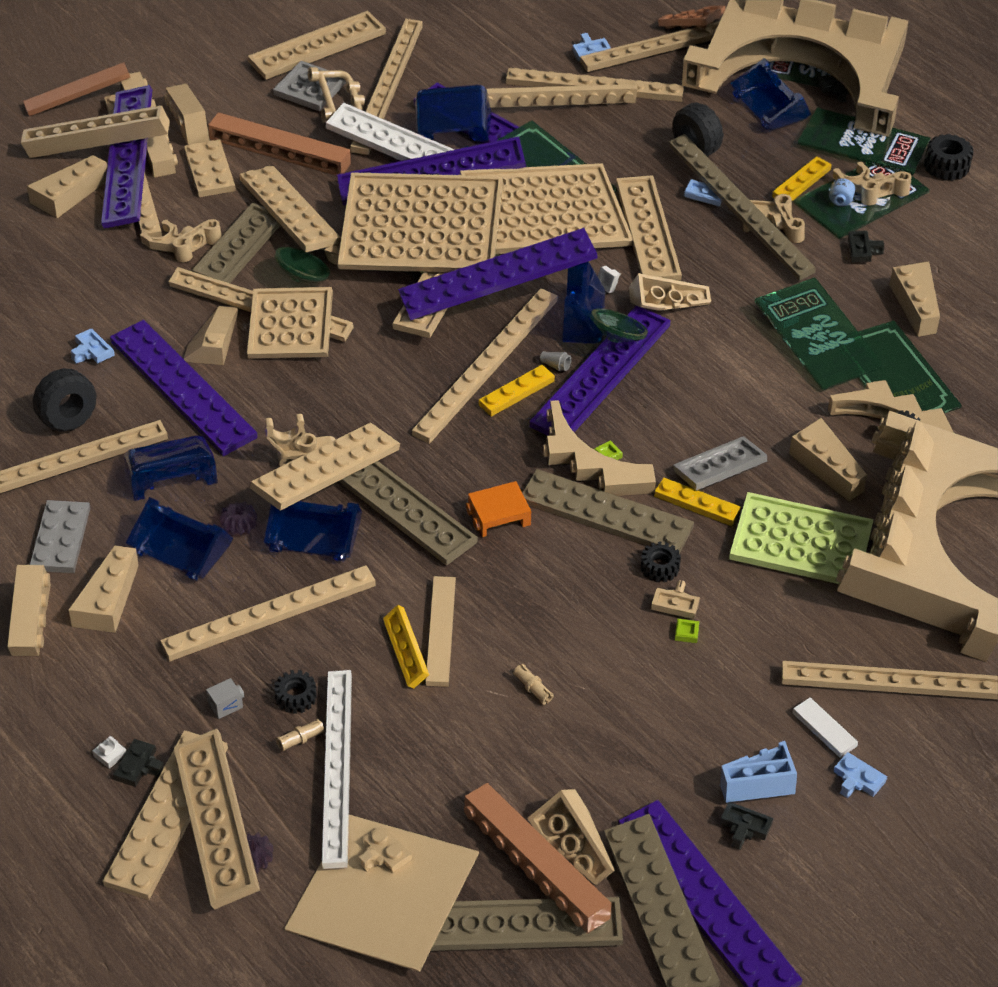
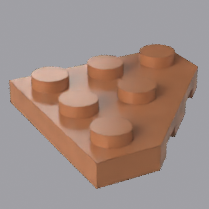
M707 6L696 10V12L692 9L675 14L674 17L672 14L664 15L658 19L659 26H665L666 29L675 28V26L690 28L696 25L697 28H704L724 14L725 6Z

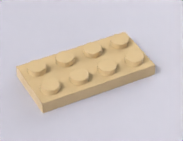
M220 140L184 146L199 197L236 191Z

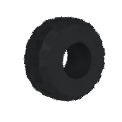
M694 102L675 113L672 121L674 139L685 134L707 157L721 147L724 137L723 127L720 119L709 106Z
M62 368L50 372L36 386L32 400L33 409L38 418L49 428L59 432L71 431L82 426L91 417L96 406L97 395L93 384L83 374L74 369ZM70 394L69 399L63 405L59 406L61 400L66 395Z

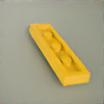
M816 156L776 188L772 193V197L775 199L780 194H787L793 201L831 170L832 164Z
M540 365L480 398L479 406L492 417L553 383L555 376L543 365Z
M664 477L654 494L656 498L729 526H733L741 511V507L704 492L696 491L693 488Z
M397 605L383 618L407 686L414 689L429 676L405 609Z

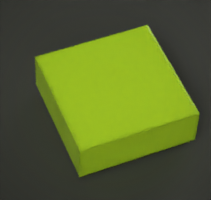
M611 440L594 448L595 451L616 460L621 459L623 453Z
M677 619L675 641L697 643L699 621Z

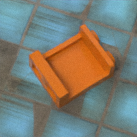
M516 481L468 494L466 511L469 516L472 515L474 528L476 531L479 530L482 537L487 536L488 528L517 520L520 521L522 527L531 525V509Z

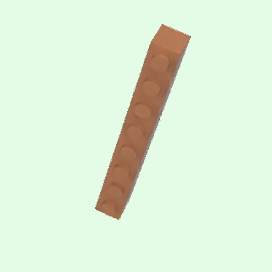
M219 112L208 125L210 140H220L221 143L336 176L345 173L351 164L350 149Z
M488 783L465 796L464 812L468 819L473 820L485 835L494 840L495 845L500 850L503 849L509 855L511 861L515 865L518 864L524 870L526 876L530 880H534L540 886L542 892L545 895H549L556 902L558 908L561 911H565L572 918L576 926L581 927L588 934L610 919L611 902Z

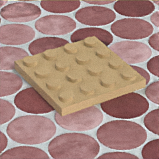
M332 287L253 289L247 350L248 359L328 357L333 296Z

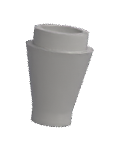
M543 351L540 356V362L562 372L570 368L571 356L566 352Z

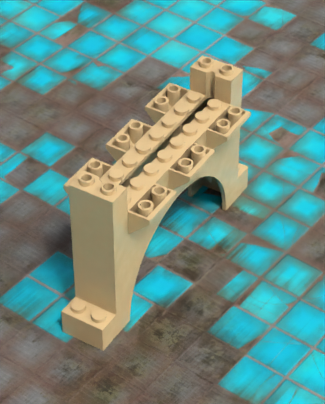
M730 0L708 49L690 45L684 58L682 86L714 94L717 93L723 82L735 72L757 63L793 61L814 66L835 77L852 96L856 108L855 129L889 137L895 121L899 96L888 94L887 90L904 48L909 21L891 17L887 27L888 17L853 9L850 22L834 18L835 4L818 0H800L798 9L783 6L784 0Z
M889 411L886 418H881L878 426L880 431H875L871 442L875 444L873 453L893 459L892 466H894L893 468L889 467L885 477L888 483L885 482L882 490L884 495L881 507L882 513H877L874 521L877 528L873 529L870 540H873L872 549L869 554L854 548L851 556L845 557L842 566L844 570L840 569L836 577V582H839L837 591L961 635L959 643L962 644L960 653L986 662L998 643V598L973 584L951 562L938 537L936 512L945 505L963 498L984 496L998 498V448Z

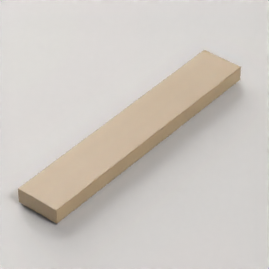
M434 576L427 659L429 676L426 678V686L449 687L456 577Z

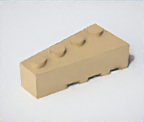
M187 83L166 88L167 94L164 95L166 105H169L170 111L173 113L187 145L210 141L205 110Z
M93 155L28 185L27 190L30 204L55 218L60 217L106 183L107 162Z
M929 262L893 267L889 285L917 336L936 334L940 313Z
M822 418L792 436L789 454L846 500L851 501L864 492L867 474Z
M114 546L70 607L69 615L72 627L116 632L139 566L136 548Z
M17 565L8 639V649L11 656H39L40 648H43V628L46 625V610L51 586L50 574L46 573L44 565Z

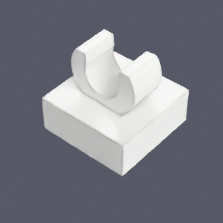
M602 266L595 284L606 292L612 293L621 274L607 266Z
M111 736L93 750V756L109 769L126 754V749Z

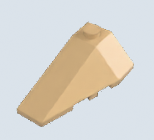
M640 273L637 274L629 286L630 302L642 308L666 310L709 305L711 303L708 286Z
M218 306L188 344L184 360L193 363L224 365L238 308Z
M575 789L559 791L528 817L531 825L595 885L615 871L590 813Z

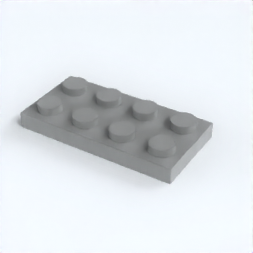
M743 436L676 463L673 467L674 472L697 491L767 462V454Z
M47 500L30 565H44L46 572L75 573L90 512L89 502Z

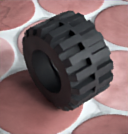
M941 134L939 137L935 136L933 139H930L927 145L924 160L925 169L929 171V174L943 180L961 179L970 171L974 152L973 146L970 145L969 141H965V138L958 137L957 135Z

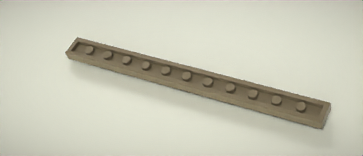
M685 134L669 141V147L799 281L815 273L816 267Z

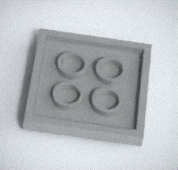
M300 61L273 89V93L275 96L320 111L326 105L319 81L309 82L308 68L317 67L318 71L329 70ZM325 78L331 97L346 84L343 78Z

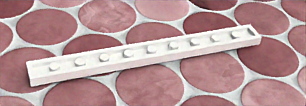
M351 670L328 672L322 849L323 869L348 868Z

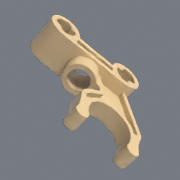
M863 162L857 163L856 172L860 174L858 176L844 175L839 168L833 170V179H848L855 185V192L861 194L860 201L865 205H874L877 203V198L887 195L907 196L910 193L911 174L901 171L889 175L877 173L870 178V169Z
M780 194L775 197V202L750 200L778 230L783 229L790 242L800 243L804 240L805 223L800 218L792 217V199L789 195ZM743 223V230H744L745 232L751 231V230Z
M215 219L207 220L194 228L187 226L180 234H178L176 225L168 220H163V230L169 232L166 235L156 238L149 236L146 232L140 234L142 244L147 245L150 249L174 252L178 262L190 261L193 257L192 252L206 244L215 245L222 237L220 223Z
M303 414L295 415L297 425L287 432L275 431L272 418L265 419L266 438L277 450L280 467L336 439L332 436L315 437L311 433H305Z

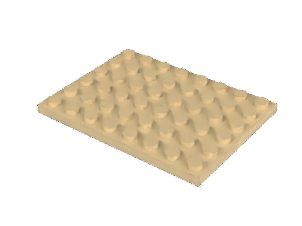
M603 163L460 171L459 175L503 176L496 254H506L581 228H585L594 248L632 246L633 244L632 235Z
M351 173L338 269L451 272L494 258L496 254L503 176Z

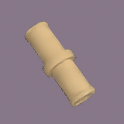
M524 664L515 668L513 671L514 676L525 685V689L529 693L532 692L543 705L552 700L554 694L541 683L542 680L538 676H534Z
M316 719L302 727H294L293 731L276 738L279 749L285 751L299 743H306L309 738L324 733L323 724L319 719Z

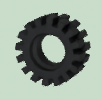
M653 542L650 547L647 545L645 550L642 551L641 571L644 572L645 577L649 576L651 581L656 578V582L660 583V579H663V582H667L668 578L673 580L674 576L678 575L681 555H679L678 549L675 550L674 545L669 547L667 542H665V545H661L662 542H658L655 545ZM661 559L667 561L668 563L660 565L656 564L653 561Z
M290 670L289 675L285 672L283 677L279 676L277 678L278 682H275L274 689L276 703L280 709L283 710L285 708L287 713L293 710V714H297V710L303 713L305 712V707L309 710L311 709V704H315V699H317L316 682L313 676L309 677L308 672H305L303 675L302 670H298V673ZM300 688L304 690V692L299 695H290L287 693L290 689Z

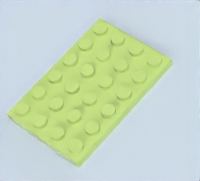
M747 492L729 559L839 584V582H836V577L840 569L844 570L842 566L845 557L851 556L854 548L866 552L874 519Z

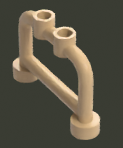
M309 67L308 80L309 82L319 81L327 108H322L321 110L323 123H326L336 112L325 78H343L347 83V92L351 95L352 106L362 110L365 98L363 95L357 94L360 91V83L358 81L353 82L352 77L347 72L341 70L318 71L317 67Z

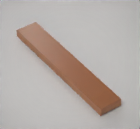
M123 62L23 102L29 116L128 79L130 75Z

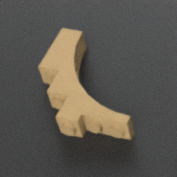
M886 380L866 383L865 390L830 395L828 405L830 415L857 414L881 419L882 417L886 418L889 411L896 413L900 410L904 412L907 410L910 415L914 413L916 419L919 417L921 422L954 433L942 408L922 411L914 394L894 397Z
M559 400L550 402V409L546 410L547 422H551V427H549L547 444L543 445V455L548 457V465L570 464L571 473H575L576 481L598 479L599 489H603L604 492L616 496L654 493L656 480L653 464H633L618 461L590 448L569 427L562 414Z

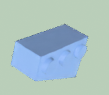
M785 741L780 742L776 748L770 750L762 749L758 755L750 758L745 756L721 767L720 787L726 803L795 794L797 772Z

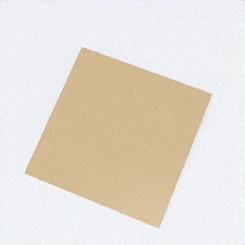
M349 815L348 868L323 869L321 862L284 930L420 972L479 855V851ZM381 825L412 855V860L394 873L384 864H377L369 871H366L360 863L359 857L368 848L364 844L363 838Z

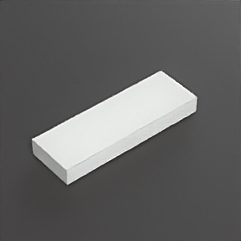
M808 698L793 708V714L840 758L857 747L858 741L812 698Z

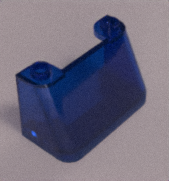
M764 57L730 83L733 88L732 94L737 100L741 99L761 120L760 123L765 130L773 131L807 119L811 116V112L804 97L799 92L794 94L778 77L777 72L771 70L770 63Z
M468 85L423 89L417 92L415 99L417 134L434 140L433 133L469 130V135L473 140H489L492 112L488 92L484 86Z
M589 261L568 268L566 292L568 296L565 298L562 342L594 344L602 340L606 291Z
M191 436L133 448L124 454V465L134 501L145 499V491L149 488L154 490L153 482L194 474L196 480H200V477L204 478L207 485L218 483L215 459L203 436Z
M149 497L126 544L131 548H136L137 555L140 557L145 554L186 572V576L195 581L198 578L204 579L230 547L233 537L217 525L212 526L201 523L174 511L168 506H161L158 500Z
M298 501L282 510L277 509L271 504L264 543L273 552L288 550L331 556L334 560L346 561V558H350L361 522L362 511L359 504L349 502L347 507L344 508L343 504L330 506Z

